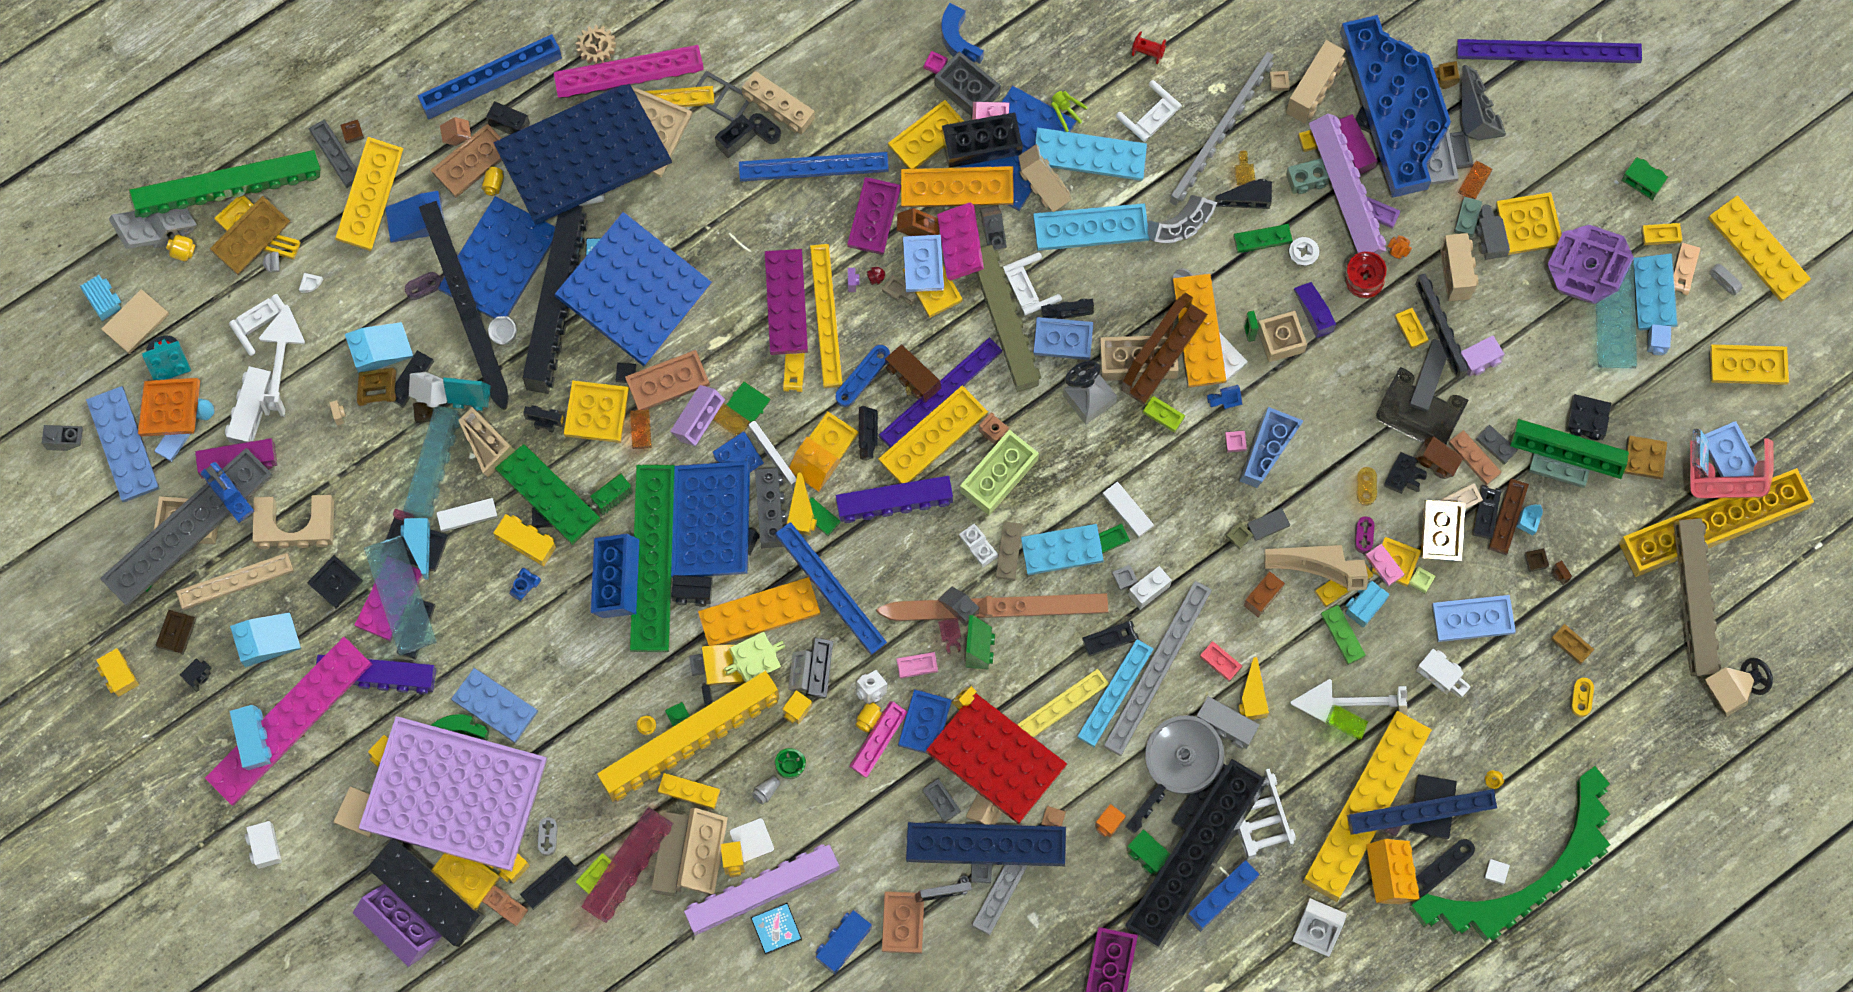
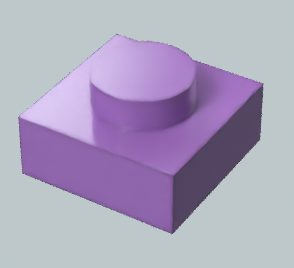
M848 268V292H856V285H860L859 274H855V268Z

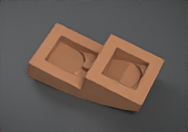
M493 886L482 900L484 904L515 926L519 924L528 912L524 906L513 900L496 886Z

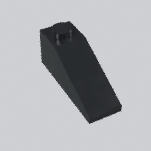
M1266 179L1253 180L1215 196L1216 207L1270 209L1272 181H1267Z

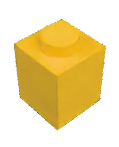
M796 690L782 709L784 718L791 723L796 722L800 724L813 706L812 701Z

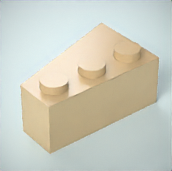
M1036 144L1018 156L1021 167L1020 174L1025 181L1029 180L1032 184L1030 187L1036 195L1039 193L1042 197L1043 205L1046 208H1050L1052 212H1055L1071 201V195L1058 174H1055L1049 166L1050 162L1041 156L1040 148Z
M471 407L458 421L472 447L483 474L489 478L496 471L495 467L510 456L515 449Z

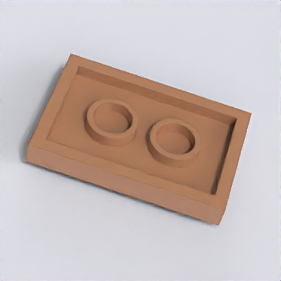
M885 892L882 952L922 954L924 901L916 903V893Z

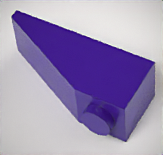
M1309 282L1295 287L1294 291L1315 337L1319 338L1334 332L1335 320L1313 283Z

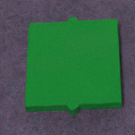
M743 381L737 391L733 392V396L725 406L751 423L756 421L760 414L764 413L763 410L771 399Z

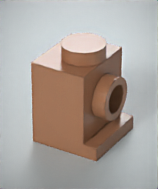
M992 412L979 425V432L994 445L1009 430V427L994 416ZM993 426H996V427L998 428V430H997V431H994V430L992 429Z

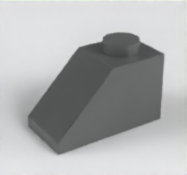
M953 586L938 599L965 627L969 624V615L976 617L979 614L980 607L965 593Z

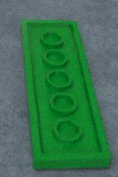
M525 444L521 445L495 467L496 472L571 545L601 521L600 517Z

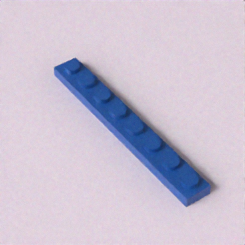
M887 152L739 161L740 182L889 172Z
M789 522L775 533L777 539L869 654L872 655L887 643L886 640L794 525Z

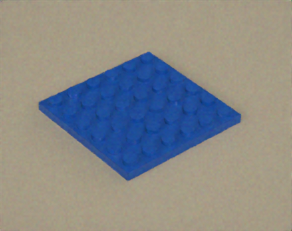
M622 212L554 296L638 363L645 366L712 282Z

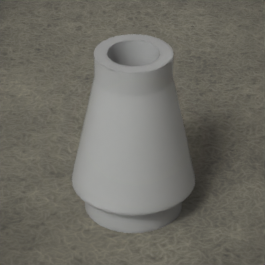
M772 776L755 787L752 796L762 805L765 802L768 803L781 783L775 776Z

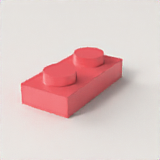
M1213 641L1200 655L1202 660L1229 682L1242 668L1240 663Z

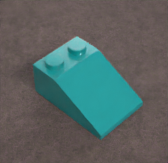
M443 377L447 403L453 404L452 408L464 409V406H471L476 411H483V408H488L491 385L482 381Z

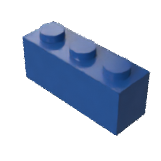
M854 910L850 914L847 912L840 921L842 925L838 930L834 928L828 936L830 940L826 945L822 943L815 952L817 954L816 960L834 975L872 929V924Z

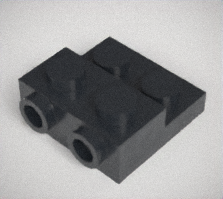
M1574 394L1566 431L1575 436L1584 435L1592 440H1603L1608 428L1611 402Z

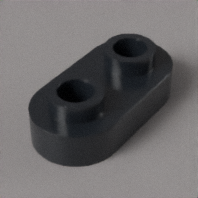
M760 113L750 116L749 121L755 126L757 136L768 144H775L780 141L781 130L776 124ZM756 120L761 121L759 124L755 123Z

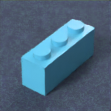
M254 705L231 710L230 715L242 767L246 770H251L271 764L270 758L272 754L269 746L266 745L267 732L264 727L262 728L261 720H263L261 710Z

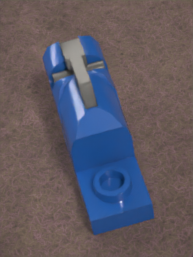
M213 462L210 464L211 466L201 471V475L237 522L240 523L255 511L220 466Z

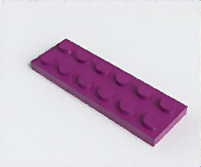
M802 249L765 251L770 355L808 353Z

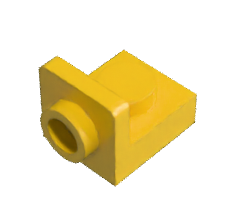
M972 686L963 688L951 703L960 710L964 705L968 706L974 700L973 695L977 691Z

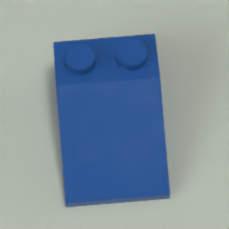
M438 191L421 193L385 207L391 243L429 236L419 207L437 201L444 220L441 197Z

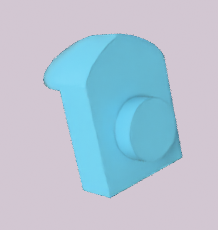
M198 398L196 419L206 421L213 416L215 411L214 405L207 399Z
M1537 504L1529 505L1521 510L1516 527L1533 536L1537 532L1541 516L1543 515L1542 506Z

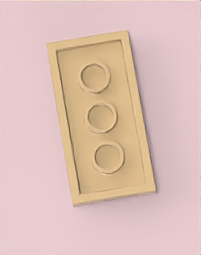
M697 808L690 809L677 886L708 895L715 893L721 859L720 844L724 842L728 817Z

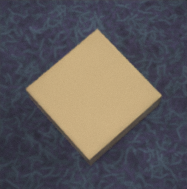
M1288 71L1269 73L1271 91H1287L1290 89Z

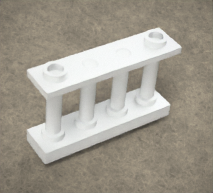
M1270 769L1265 770L1264 776L1271 797L1257 800L1251 810L1274 804L1277 815L1251 823L1244 820L1238 829V834L1247 860L1255 858L1258 849L1285 841L1288 848H1291L1296 840L1293 829H1289L1275 787L1277 785L1275 774H1271ZM1276 823L1281 824L1284 834L1260 841H1252L1250 836L1252 830Z

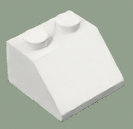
M1310 898L1292 941L1329 957L1347 914Z

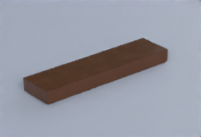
M1512 478L1509 480L1493 532V538L1488 548L1489 550L1504 555L1508 554L1529 484Z

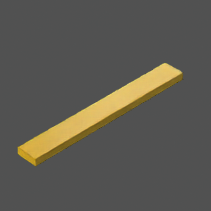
M829 244L810 245L823 387H841L842 375Z

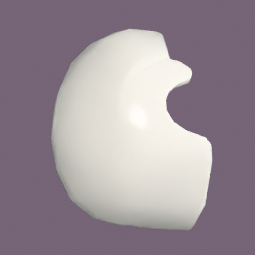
M507 316L496 317L488 327L489 337L494 343L500 345L509 344L515 339L517 333L516 324Z

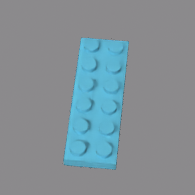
M1037 128L1035 145L1039 146L1041 156L1050 162L1049 166L1051 168L1140 181L1144 178L1146 143Z
M1145 203L1034 213L1033 215L1037 251L1149 241Z

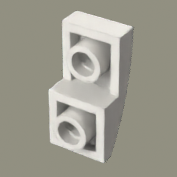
M975 524L959 534L964 544L982 567L998 558V553L988 543L985 535Z

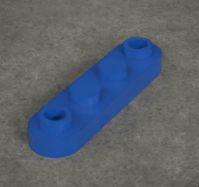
M875 346L837 390L836 402L839 406H851L886 365L885 358L890 355V351L886 346ZM879 354H883V355H884V357L881 358V359L878 358L877 356H878ZM847 396L849 399L844 401L842 397Z

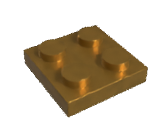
M1629 435L1626 450L1629 451V456L1624 474L1662 480L1667 442Z

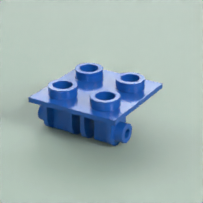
M744 431L712 452L717 463L748 461L750 463V472L764 464Z

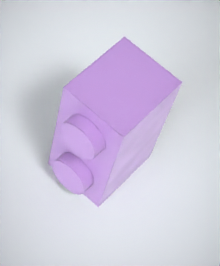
M1494 336L1461 351L1463 360H1466L1468 364L1467 374L1469 377L1474 374L1478 376L1484 373L1485 369L1490 366L1492 368L1502 363L1505 355Z

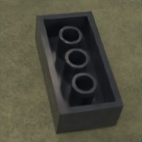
M1015 112L942 125V138L949 168L1022 154L1023 145Z

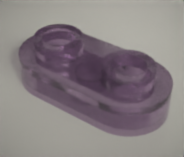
M428 272L409 281L405 285L407 297L411 300H418L436 292L441 285L440 276L435 272ZM434 281V285H429L430 282ZM414 289L418 290L417 293H412Z

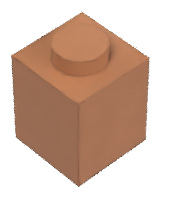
M454 117L440 125L443 143L457 146L471 138L468 120Z

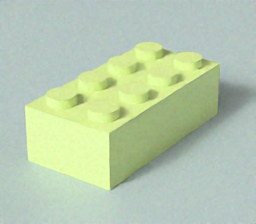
M1008 430L960 485V493L990 516L1038 461L1039 453L1012 431Z

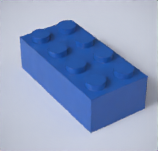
M629 534L594 538L591 594L592 614L601 618L636 614L639 539Z

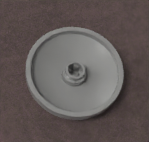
M1177 716L1160 724L1151 734L1146 746V765L1152 778L1158 784L1166 787V790L1176 794H1193L1210 786L1220 774L1224 763V746L1217 731L1206 721L1194 716Z

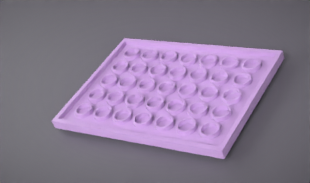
M396 716L359 829L512 872L547 757Z

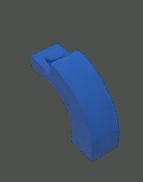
M949 3L942 17L941 28L945 48L953 57L960 51L972 62L980 64L984 58V50L966 42L959 34V29L966 18V10Z

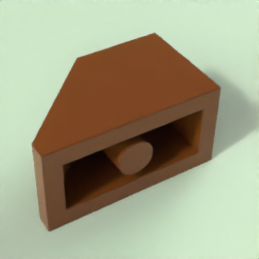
M912 208L897 213V231L908 236L939 235L938 218Z

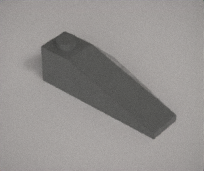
M1464 65L1462 66V122L1464 133L1476 140L1504 137L1506 132L1502 120L1498 114H1494L1491 108L1494 104L1484 94L1486 88L1477 70Z

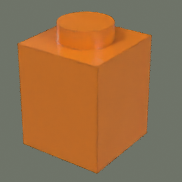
M1110 804L1096 821V831L1104 837L1108 836L1111 838L1125 821L1126 815Z

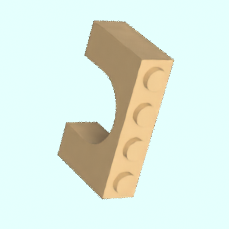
M312 495L311 519L304 529L295 533H287L277 527L276 501L274 497H254L253 543L259 549H269L272 546L286 549L289 546L307 548L309 545H316L317 547L333 545L334 500L331 495Z

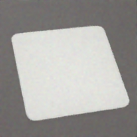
M761 818L730 830L733 842L740 841L744 862L774 850L764 821Z

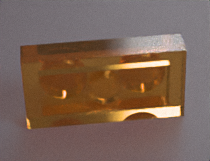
M1476 160L1458 193L1465 197L1476 199L1493 169Z
M630 411L632 448H652L650 411Z

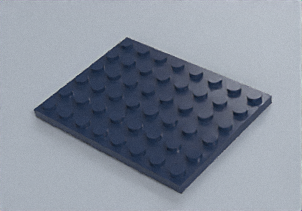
M630 84L615 87L493 142L535 225L672 163L671 157Z

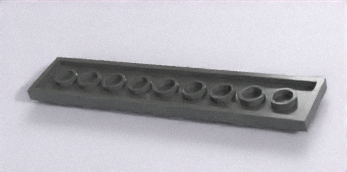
M247 448L222 469L245 500L273 477V474ZM206 483L100 578L101 581L128 607L231 513L209 484Z

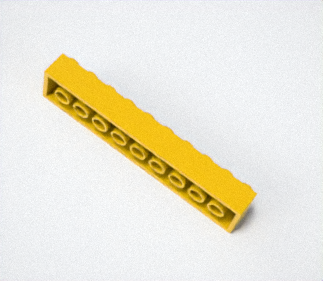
M1796 468L1773 477L1770 491L1764 497L1720 498L1623 536L1619 545L1634 576L1638 577L1678 561L1673 522L1702 518V523L1706 527L1704 540L1708 548H1711L1810 508L1814 501Z
M765 670L597 773L600 783L612 802L622 800L627 796L626 793L632 789L634 791L640 789L647 780L658 778L661 775L660 772L665 769L670 770L674 768L681 759H689L695 754L694 751L699 748H707L712 740L723 738L728 734L727 731L732 728L737 729L741 727L748 718L751 717L753 719L759 716L761 710L766 707L772 708L780 699L776 685Z
M1399 711L1395 713L1304 878L1303 884L1338 902L1367 849L1366 844L1371 842L1377 831L1351 835L1347 815L1389 808L1432 729Z

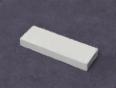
M1118 482L1103 492L1102 495L1138 538L1154 527V524Z
M493 498L436 512L441 532L498 518Z

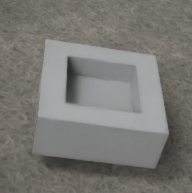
M1130 565L1112 572L1120 591L1138 583Z

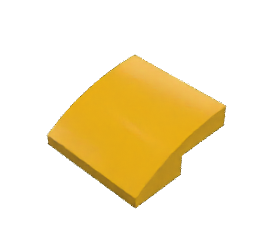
M713 645L701 648L707 685L726 684L727 686L745 683L737 671L726 675L727 671H724L725 667L733 664V657L729 648L735 645Z

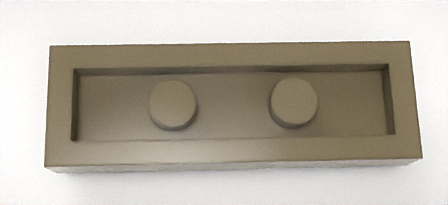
M1005 521L1003 523L996 573L997 579L1015 581L1023 524Z

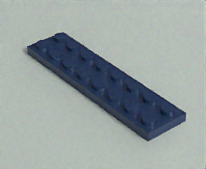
M908 822L906 862L1065 867L1066 827Z

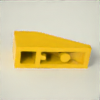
M798 472L787 524L791 522L800 534L811 536V531H815L817 520L814 519L803 475Z
M1253 657L1241 702L1238 705L1239 714L1250 720L1267 718L1269 714L1257 657Z

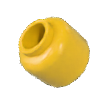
M175 235L173 239H169L166 249L169 250L171 258L185 262L188 258L192 259L196 245L193 244L191 238Z

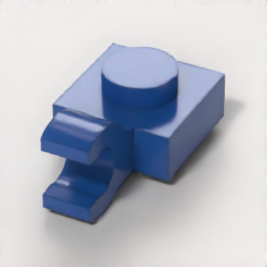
M1239 385L1220 389V394L1207 395L1210 407L1222 404L1223 408L1226 409L1243 405Z

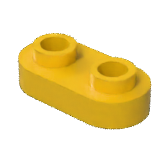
M1588 678L1578 679L1573 686L1571 710L1578 717L1587 716L1592 709L1594 684ZM1580 687H1585L1586 692H1582L1580 690ZM1578 705H1582L1584 710H1579Z

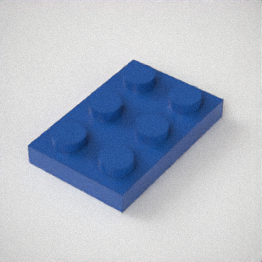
M914 689L898 746L927 754L926 750L944 730L952 700Z

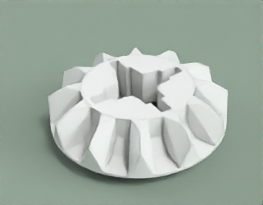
M1307 237L1297 238L1291 243L1289 248L1291 260L1296 262L1297 265H1304L1305 267L1313 264L1319 256L1317 243ZM1307 246V253L1309 255L1305 254L1303 257H1301V251L1299 250L1303 251V249Z

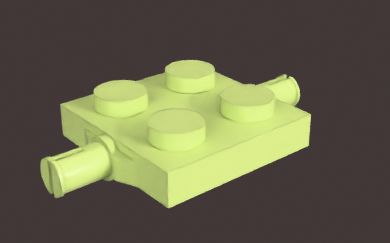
M762 632L730 647L729 651L733 657V664L724 668V671H727L726 675L737 671L746 683L765 670L767 673H770L780 668L781 665L776 657V652L785 648V645H782L783 641L772 645L765 633Z

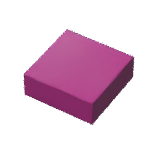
M931 51L923 69L937 74L946 65L948 58Z

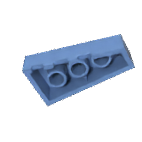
M1268 407L1262 415L1240 482L1258 488L1303 423V420Z

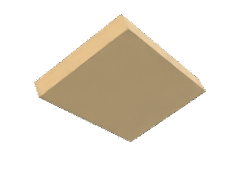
M141 289L101 330L130 354L169 313Z

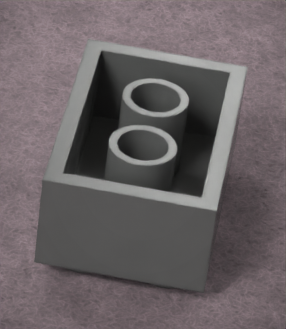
M960 51L935 75L934 86L971 116H973V102H993L1000 95L1001 85Z

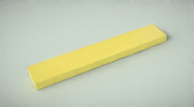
M1096 669L1017 725L1032 737H1036L1108 687L1109 683L1099 669Z

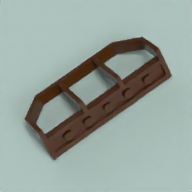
M1186 292L1175 301L1134 359L1122 381L1121 391L1143 405H1146L1207 318L1208 314L1192 304L1193 297ZM1186 307L1188 309L1172 331L1174 320L1181 310ZM1162 337L1168 338L1153 358L1154 349ZM1143 364H1148L1149 366L1132 388V384Z

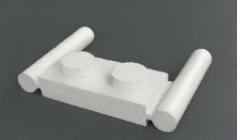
M1154 80L1149 82V86L1162 99L1136 125L1122 112L1116 114V118L1143 142H1146L1182 107L1176 99Z
M1039 252L1003 266L1006 278L1025 316L1041 310V306L1053 305L1062 300L1061 295L1057 294L1039 302L1023 267L1040 260L1042 255Z
M278 294L273 295L270 299L268 298L243 313L236 320L229 322L230 327L250 356L255 354V349L245 335H249L275 319L285 305Z

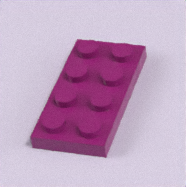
M865 177L847 247L884 255L901 185Z

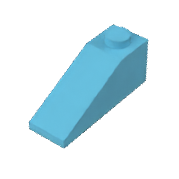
M405 518L404 525H401V536H404L424 579H429L430 522L428 518Z

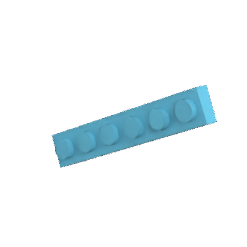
M1138 639L1135 641L1080 731L1078 739L1093 748L1096 746L1154 650L1152 647Z

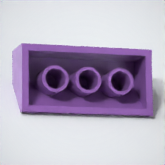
M385 884L363 896L353 911V914L408 967L420 960L442 937L441 934Z

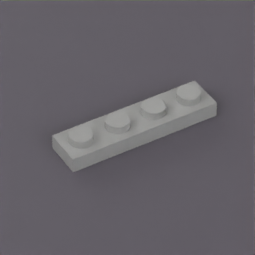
M1004 866L972 927L989 936L991 935L1028 866Z

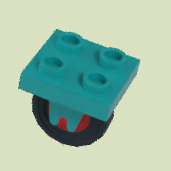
M165 335L153 339L148 344L146 352L142 353L153 380H167L191 371L179 341L172 336Z

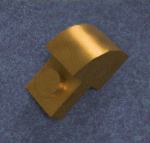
M1457 61L1438 64L1439 67L1434 68L1439 87L1447 89L1459 83Z

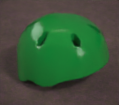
M783 749L776 756L775 769L785 779H795L805 769L806 759L796 749Z

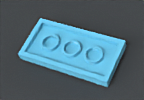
M1672 254L1634 258L1639 331L1649 330L1652 324L1678 327Z
M1097 524L1021 537L1028 575L1104 562Z

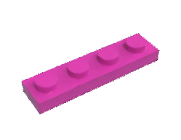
M890 701L849 767L867 778L908 712L895 702Z

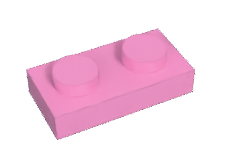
M973 102L972 120L1009 113V103Z
M1382 544L1365 555L1388 587L1404 577L1405 574Z

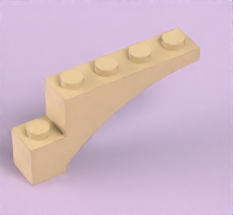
M1342 545L1265 549V569L1279 568L1304 571L1330 579L1346 587L1347 591L1367 590L1368 574L1365 560L1345 561Z

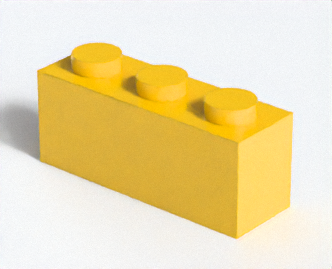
M505 514L493 532L495 539L544 567L556 549L553 542L554 539L547 534L543 536L537 533L538 530L531 525L525 526L518 517L514 515L510 517Z

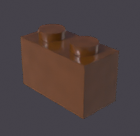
M1434 436L1425 439L1415 457L1423 467L1432 469L1436 476L1442 479L1453 477L1464 459L1463 456Z

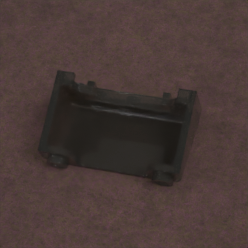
M1400 367L1376 413L1378 421L1421 443H1424L1425 439L1434 436L1447 445L1469 400L1459 395H1451L1446 402L1433 396L1428 412L1411 407L1410 403L1416 386L1413 385L1415 377L1410 371Z

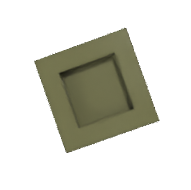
M1239 522L1226 535V538L1240 550L1254 535Z

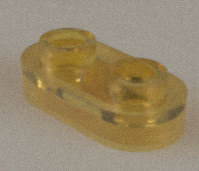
M1364 467L1360 469L1357 475V499L1362 505L1369 506L1377 498V474L1374 469ZM1368 476L1370 480L1365 481L1363 477ZM1368 494L1370 498L1365 499L1363 495Z

